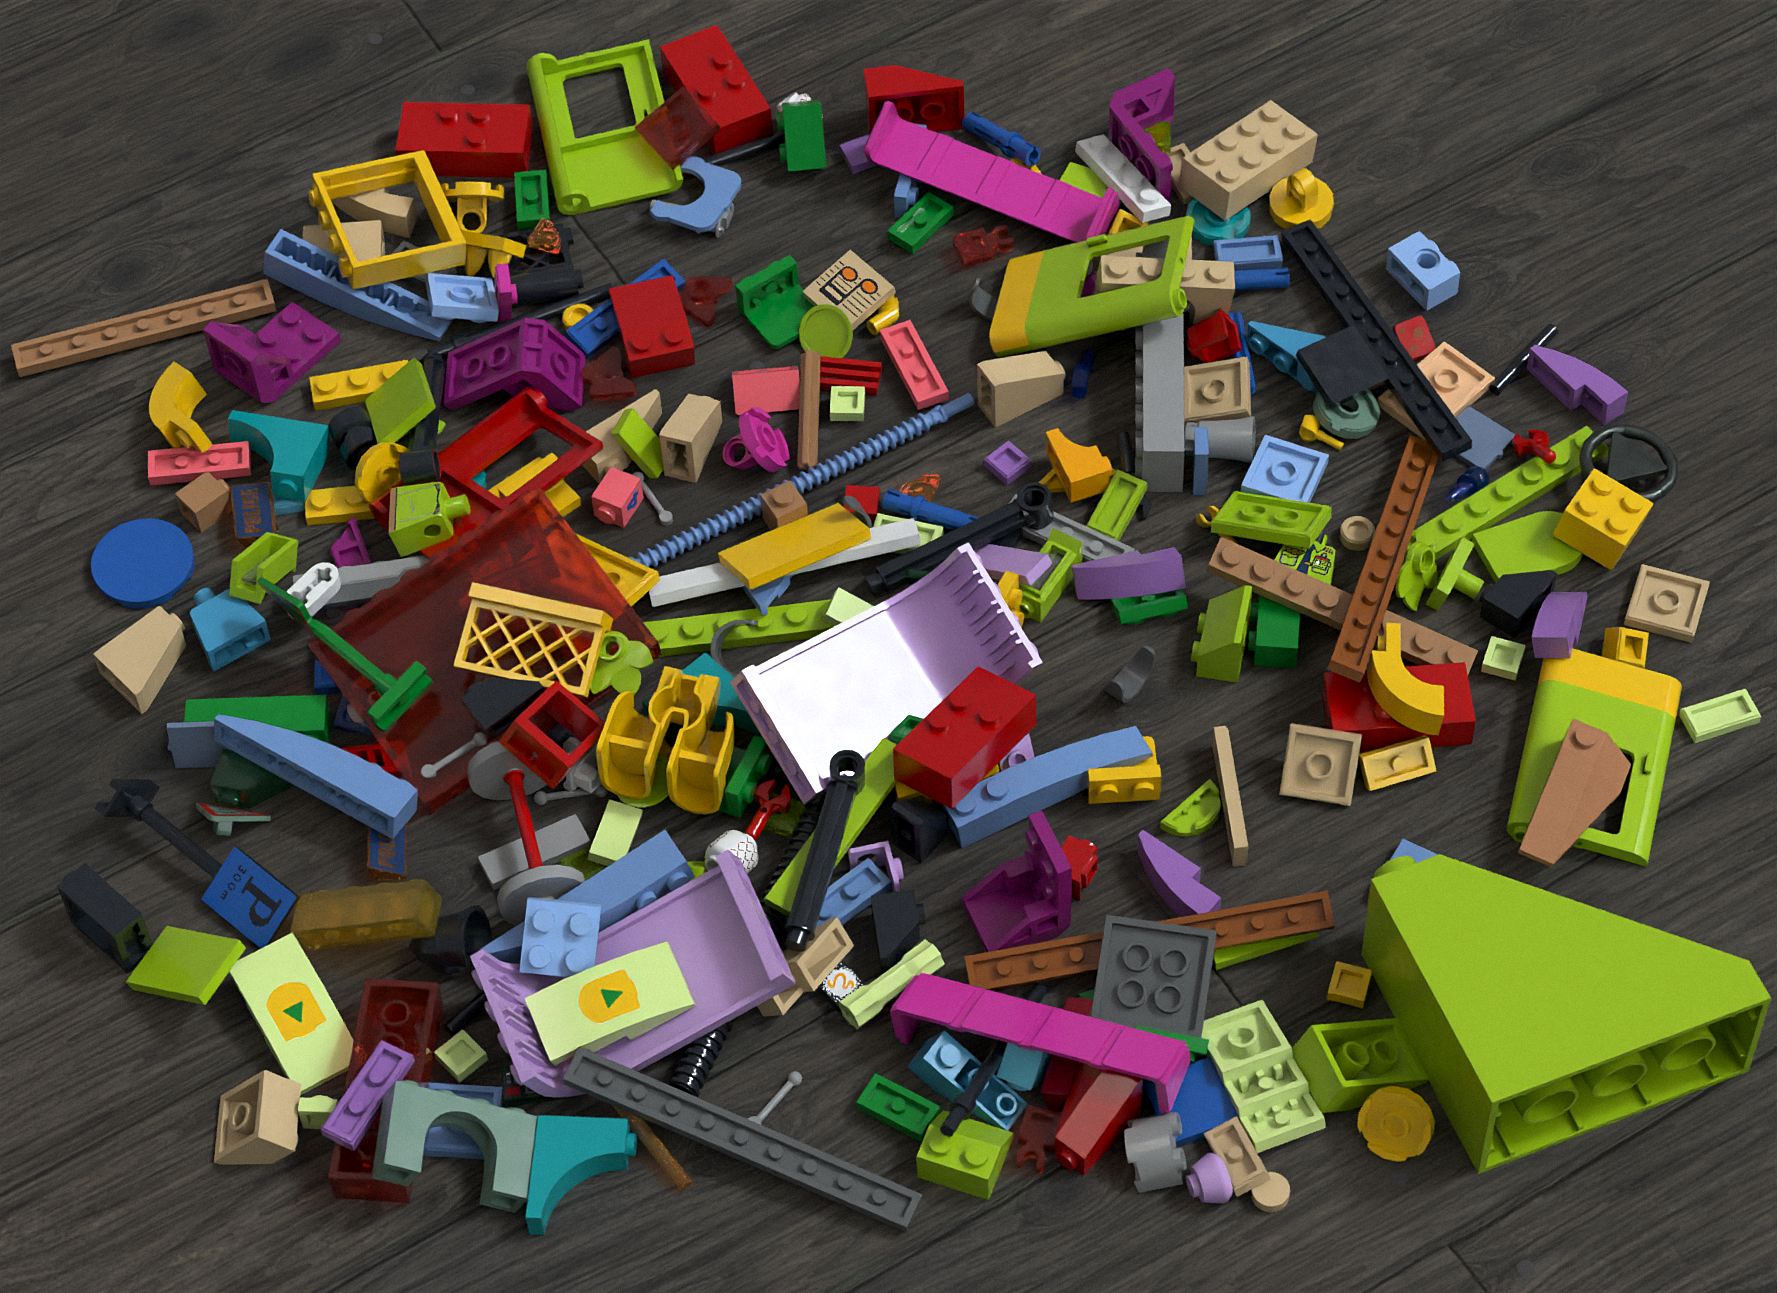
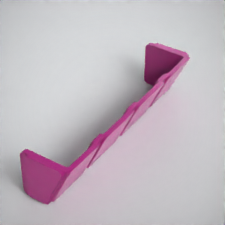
M889 101L884 103L864 147L865 156L872 163L1074 243L1085 241L1089 237L1105 234L1120 206L1118 193L1111 188H1107L1103 198L1093 195L1063 181L1055 180L1002 157L994 156L941 133H936L899 118L894 103Z
M922 972L919 976H914L890 1011L896 1038H899L900 1042L904 1044L910 1043L921 1019L944 1025L948 1029L964 1033L966 1031L1015 1044L1019 1048L1030 1051L1037 1050L1086 1063L1090 1067L1105 1071L1109 1069L1153 1081L1156 1084L1160 1113L1164 1114L1171 1111L1191 1059L1187 1042Z

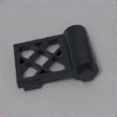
M563 223L499 235V237L526 244L524 257L512 256L508 264L511 284H516L517 290L515 308L569 298L578 295V289L584 288L581 269L574 270L568 246L574 245L570 227L564 228ZM544 228L552 231L556 236L559 235V249L557 253L544 250L551 248L555 244V242L552 245H543L541 243L545 238L552 237L549 235L539 236ZM535 248L544 252L538 259L529 255ZM553 256L565 261L564 263L553 265L547 263ZM521 262L531 265L526 270L514 272V269Z

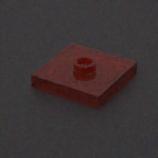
M684 87L680 88L634 127L638 134L672 170L721 130L719 124Z

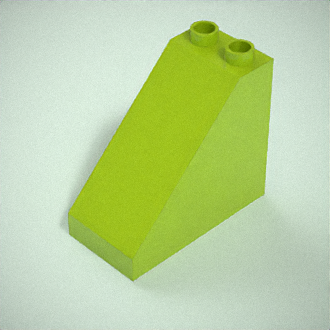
M1441 854L1417 863L1410 856L1394 858L1379 867L1371 879L1361 955L1368 968L1372 970V975L1394 1017L1400 1021L1430 1079L1429 1082L1478 1174L1750 1070L1771 997L1749 960Z

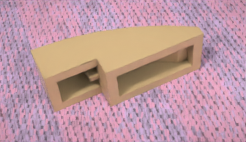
M387 187L330 199L338 208L358 221L381 220L383 231L389 234L410 238L417 221L414 199L389 194Z
M832 917L816 927L815 938L812 941H808L805 951L797 952L787 948L783 952L796 985L759 1004L757 1007L763 1016L784 1015L803 992L815 991L854 947L837 917Z

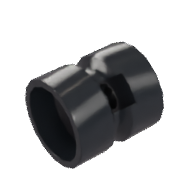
M350 407L334 415L328 424L329 435L336 447L339 448L340 455L345 464L351 470H356L361 456L370 447L378 444L367 411L360 407Z

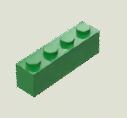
M327 695L186 700L184 722L214 721L218 714L292 730L330 744L331 710Z

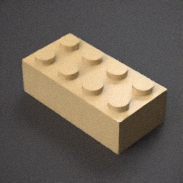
M1270 100L1184 156L1178 186L1223 220H1227L1272 190L1273 186L1280 180L1311 164L1318 134Z

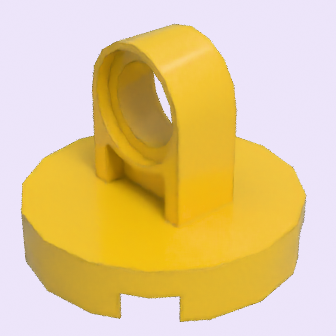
M1302 168L1273 186L1269 195V213L1275 223L1284 229L1309 219L1319 229L1331 218V212L1334 207L1333 193L1327 184L1315 178L1308 169Z
M455 182V189H448L447 183L440 185L447 201L457 203V223L460 230L482 233L487 221V203H496L504 200V187L502 185H496L495 190H491V183ZM467 213L478 215L481 220L480 227L473 231L467 230L462 223L464 215Z
M381 442L370 447L361 456L356 467L355 484L358 494L366 503L370 504L402 480L399 455L400 453L407 452L408 448L395 442Z
M1390 1086L1379 1088L1368 1096L1358 1113L1357 1127L1359 1133L1363 1132L1364 1137L1368 1141L1367 1147L1372 1152L1384 1159L1400 1162L1405 1161L1407 1157L1420 1155L1424 1152L1434 1135L1435 1120L1431 1108L1421 1096L1407 1088Z

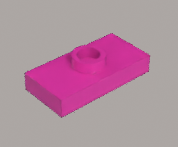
M508 263L496 264L495 295L499 309L498 323L511 319L512 304L517 303L516 284H511Z

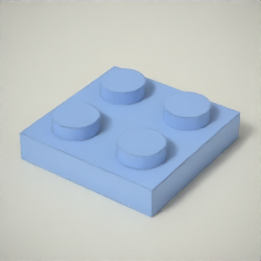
M427 273L426 290L432 317H438L442 320H453L454 318L470 319L477 323H484L486 321L497 322L499 309L492 278Z
M1265 435L1241 484V492L1310 503L1328 464L1329 455Z
M528 897L520 972L570 977L594 967L601 905Z

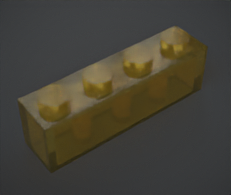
M411 879L408 882L400 883L383 882L378 885L365 887L349 886L346 889L331 891L317 890L314 893L299 894L300 898L297 901L290 932H293L294 936L308 950L435 936L443 898L426 880Z

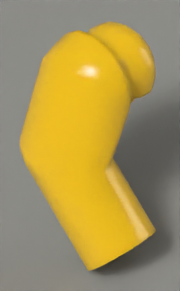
M895 295L878 308L876 316L866 322L868 330L873 335H877L881 329L889 327L898 320L899 302Z

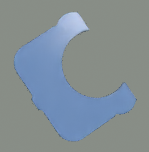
M688 157L681 166V172L697 176L704 183V193L695 202L684 206H671L658 200L650 210V214L655 220L660 222L669 221L697 232H706L713 229L724 212H727L732 206L733 199L741 189V178L737 173L705 163L699 157Z

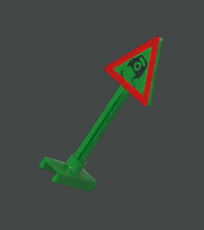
M263 577L256 581L315 640H321L376 686V691L382 697L367 712L374 724L384 733L433 683V680L426 675L428 670L417 660L398 680L389 673L384 674L329 627L314 620L302 601Z

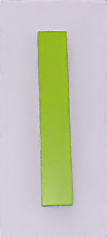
M884 737L865 761V787L862 792L855 796L834 868L898 782L894 779L893 748L896 744ZM814 832L765 897L766 905L789 917Z

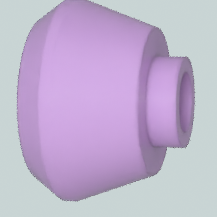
M1207 1153L1191 1166V1175L1186 1176V1183L1193 1198L1199 1197L1203 1203H1227L1233 1194V1189L1223 1159L1219 1155Z

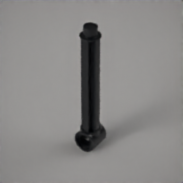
M429 352L419 360L436 407L411 429L408 451L399 455L400 474L404 486L440 482L441 478L436 444L444 376L447 366L441 355L436 352Z
M1038 482L1025 484L1020 488L1017 498L1013 502L878 567L874 566L875 572L864 577L869 591L872 595L883 590L889 594V591L934 570L958 547L969 543L974 551L1024 526L1030 529L1045 528L1052 522L1054 517L1049 488Z
M851 749L840 750L830 759L828 790L789 918L783 928L784 933L787 935L784 944L793 951H805L808 941H812L815 938V929L854 799L865 787V761L858 752ZM843 771H852L855 774L851 776H843L840 773Z

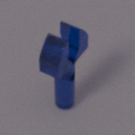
M1091 350L1083 353L1080 365L1076 364L1072 380V386L1074 387L1071 397L1086 399L1089 377L1096 358L1095 353Z

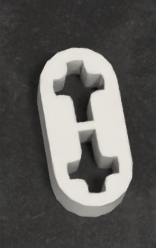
M322 562L316 564L289 588L287 593L302 602L306 600L305 607L312 617L339 591L341 581L338 570L330 563Z

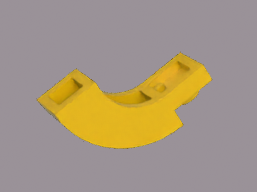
M173 362L164 371L154 386L149 401L150 417L172 448H180L183 445L189 449L193 446L201 453H204L213 444L200 426L191 419V415L197 404L207 393L193 374L176 362Z
M1386 622L1383 636H1377L1375 650H1372L1367 668V678L1372 694L1385 712L1399 723L1422 733L1439 735L1444 718V686L1422 682L1408 672L1401 659V623Z

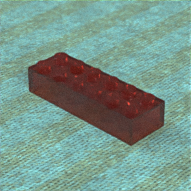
M365 978L344 1094L381 1040L414 1056L415 1062L402 1081H414L420 1087L428 1088L431 1081L435 1058L434 1052L436 1051L444 1006L438 983ZM381 1112L355 1151L335 1142L328 1176L335 1198L410 1203L413 1181L409 1186L372 1178Z

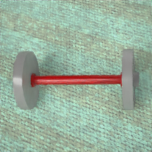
M498 741L479 750L469 761L466 772L473 792L479 796L493 800L512 799L529 870L523 871L509 879L500 888L497 902L503 919L517 926L525 921L528 897L557 900L586 880L583 873L573 867L563 865L543 866L526 796L538 791L547 784Z

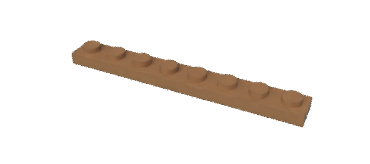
M268 279L11 344L19 377L201 331L212 321L232 323L277 310Z
M1223 537L1220 538L1206 569L1207 572L1241 587L1245 585L1252 586V592L1338 630L1341 629L1352 595ZM1386 610L1377 636H1383L1386 622L1401 623V658L1417 665L1465 662L1467 675L1469 674L1478 650Z

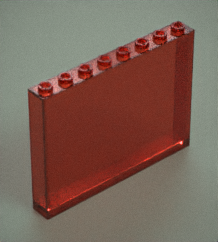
M540 487L533 491L522 493L513 505L504 511L499 510L490 515L485 524L476 530H469L462 534L457 543L446 550L442 549L434 553L430 557L429 562L419 569L409 570L400 578L398 583L389 589L378 591L373 595L370 602L360 609L350 610L343 616L341 622L330 628L384 674L389 673L397 680L416 660L428 670L426 675L433 680V683L385 733L374 724L367 712L382 697L376 691V686L316 636L313 637V641L308 643L318 663L401 777L418 789V800L429 815L471 787L466 772L469 761L479 750L494 742H498L506 732L504 731L492 741L487 737L485 745L475 746L436 771V776L433 779L427 780L423 777L421 769L424 765H434L472 741L476 733H484L465 710L461 698L472 684L478 681L483 682L488 677L493 676L466 671L453 666L472 598L468 596L472 582L602 610L613 618L610 631L622 633L629 641H640L645 644L651 652L653 661L662 655L656 638ZM480 609L476 624L482 632L497 623V620L491 611ZM499 613V615L501 616L502 619L505 618L506 616H508V615L500 614V613ZM517 618L506 625L513 639L530 630L523 618ZM532 621L533 624H534V626H536V625H538L539 623H541V622ZM550 625L539 632L546 647L563 637L559 628L554 625ZM565 628L567 634L573 631V629ZM502 629L485 638L492 653L509 643ZM583 632L571 640L579 654L591 647L594 634ZM534 636L518 645L525 660L542 650ZM481 642L469 648L465 662L476 664L488 656ZM567 643L550 653L558 667L575 657ZM618 644L611 647L610 655L616 654L619 649ZM513 649L496 659L501 669L509 671L520 664ZM546 656L529 666L533 675L537 678H542L554 671ZM586 658L585 660H583V662L585 663V665H586V663H587V659H588V658ZM492 662L486 665L488 667L495 668ZM577 664L562 673L568 685L580 687L584 672L580 665ZM525 670L519 672V674L527 675ZM558 677L551 680L554 682L557 680L560 683ZM610 685L598 694H593L589 690L588 698L578 695L574 696L583 704L589 706L612 690L613 686ZM543 709L530 722L546 734L558 721Z

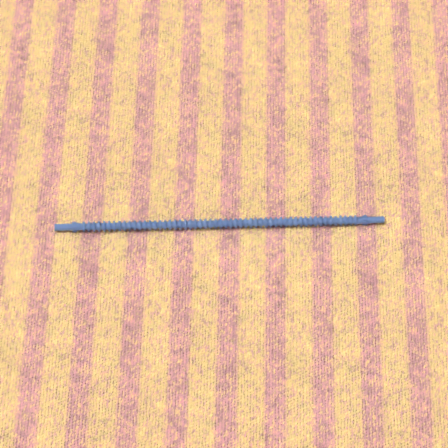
M967 393L943 406H935L925 415L918 413L917 419L910 417L909 423L902 421L900 427L894 425L891 432L885 430L883 436L876 434L875 440L868 438L867 444L860 442L859 448L852 446L849 453L844 450L841 457L834 455L833 461L826 459L825 465L818 463L816 465L817 469L810 467L807 474L803 471L800 472L799 478L792 476L791 482L800 495L804 493V489L811 491L812 485L819 487L821 480L828 482L829 476L836 478L838 472L845 474L846 468L853 470L854 464L861 466L863 459L870 461L872 455L878 457L880 451L887 453L888 447L895 449L896 443L903 445L905 439L911 441L913 435L920 436L922 430L929 432L931 426L944 423L949 417L973 406V397L970 393ZM759 492L756 499L750 497L748 503L741 501L740 507L733 505L730 512L725 509L722 516L715 514L714 520L707 518L706 524L699 522L696 529L689 527L688 533L681 531L680 537L673 535L670 542L666 539L663 540L662 546L655 544L654 550L647 548L645 554L638 552L636 559L633 557L629 558L647 567L652 565L656 568L659 561L666 563L667 557L674 559L675 553L678 552L682 555L685 548L692 550L693 544L700 546L701 540L708 542L711 535L718 537L719 531L726 533L727 527L734 529L736 527L735 523L738 522L742 525L745 518L752 520L753 514L760 516L762 510L760 495L762 493ZM559 595L557 598H555L554 596H550L549 598L551 600L561 601L565 603H573ZM517 618L506 625L513 637L518 636V631L525 633L527 627H529L523 618ZM502 629L485 638L490 649L492 644L499 646L500 640L508 642ZM481 642L469 648L467 654L469 659H473L474 653L482 654L484 648ZM453 644L452 650L436 654L432 660L422 664L428 670L426 675L431 676L439 671L443 673L453 666L459 646Z

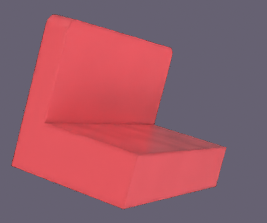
M798 365L732 372L735 412L737 415H741L753 407L761 408L765 412L799 409L800 379Z

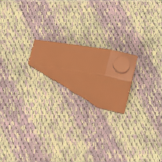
M1576 719L1572 720L1561 742L1518 850L1519 854L1552 867L1577 841L1578 837L1599 818L1610 803L1612 804L1619 796L1631 764L1607 732Z

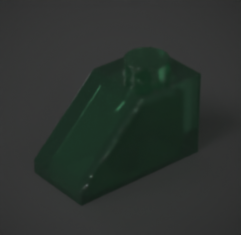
M228 749L222 750L210 782L216 803L227 808L242 807L247 809L294 786V784Z

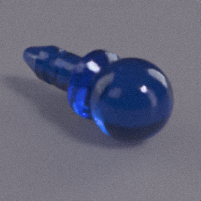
M1480 466L1468 468L1457 479V485L1449 491L1447 500L1452 502L1458 501L1464 496L1470 497L1488 486V472Z

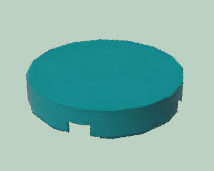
M1194 198L1188 204L1186 216L1190 215L1195 220L1192 236L1205 245L1213 246L1214 240L1243 238L1249 230L1251 213L1247 207L1227 220H1223Z

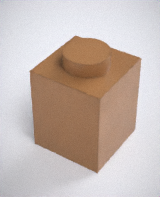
M208 471L175 493L181 514L200 533L233 511L230 500L232 495L231 489L224 480H216Z
M790 480L760 495L762 518L770 530L808 516L807 503Z

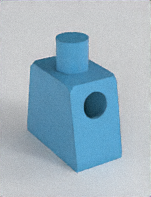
M210 588L199 590L193 598L197 606L189 612L195 633L213 671L271 640L265 619L245 600L229 596L230 589L218 595H215Z

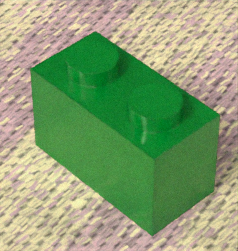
M820 100L782 103V112H776L778 131H784L785 143L779 144L781 163H787L788 171L826 168Z
M1259 595V602L1252 601L1250 622L1257 623V630L1249 631L1248 651H1255L1254 665L1296 668L1300 612Z

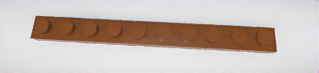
M1411 434L1401 456L1327 666L1328 670L1359 683L1365 673L1438 460L1437 454L1427 441Z
M1328 890L1156 921L1216 930L1214 951L1335 929ZM1104 931L965 956L969 984L995 991L1098 972Z

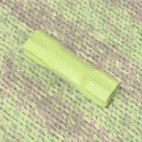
M925 939L903 955L899 963L869 985L859 987L840 1001L838 1006L842 1011V1015L850 1025H853L858 1030L877 1016L885 1005L902 994L915 975L919 976L921 972L932 975L942 968L945 963L942 960L941 953L934 944L929 943Z

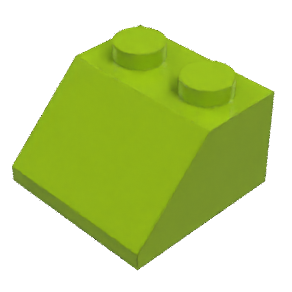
M1245 585L1210 599L1207 613H1200L1197 633L1202 634L1201 642L1194 641L1191 661L1197 662L1196 676L1238 683L1250 624L1252 586Z
M943 1110L929 1125L916 1156L917 1177L989 1200L1014 1138V1133L968 1119L962 1121L952 1137H947L941 1133L940 1127L950 1112Z

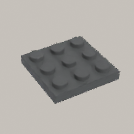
M1106 915L1091 1017L1131 1028L1141 1026L1202 1038L1217 931Z

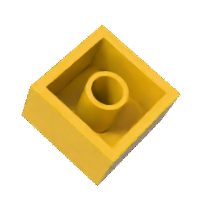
M1594 468L1565 509L1552 535L1612 571L1641 528L1654 503Z

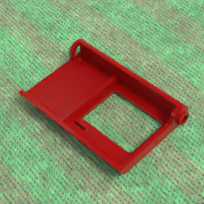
M525 388L437 453L441 472L440 482L444 484L450 498L463 494L467 496L470 504V514L454 518L453 536L450 539L417 552L440 568H446L512 517L520 515L533 505L532 502L603 450L602 441L546 407L548 402L538 389ZM538 429L547 430L573 447L506 498L497 497L471 480ZM401 480L391 488L402 487L404 484ZM391 488L369 504V509L376 521L388 532Z

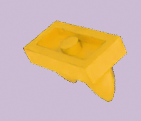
M461 230L467 243L464 265L467 276L474 277L484 264L487 255L489 269L494 278L496 264H509L512 256L524 257L526 245L503 237Z

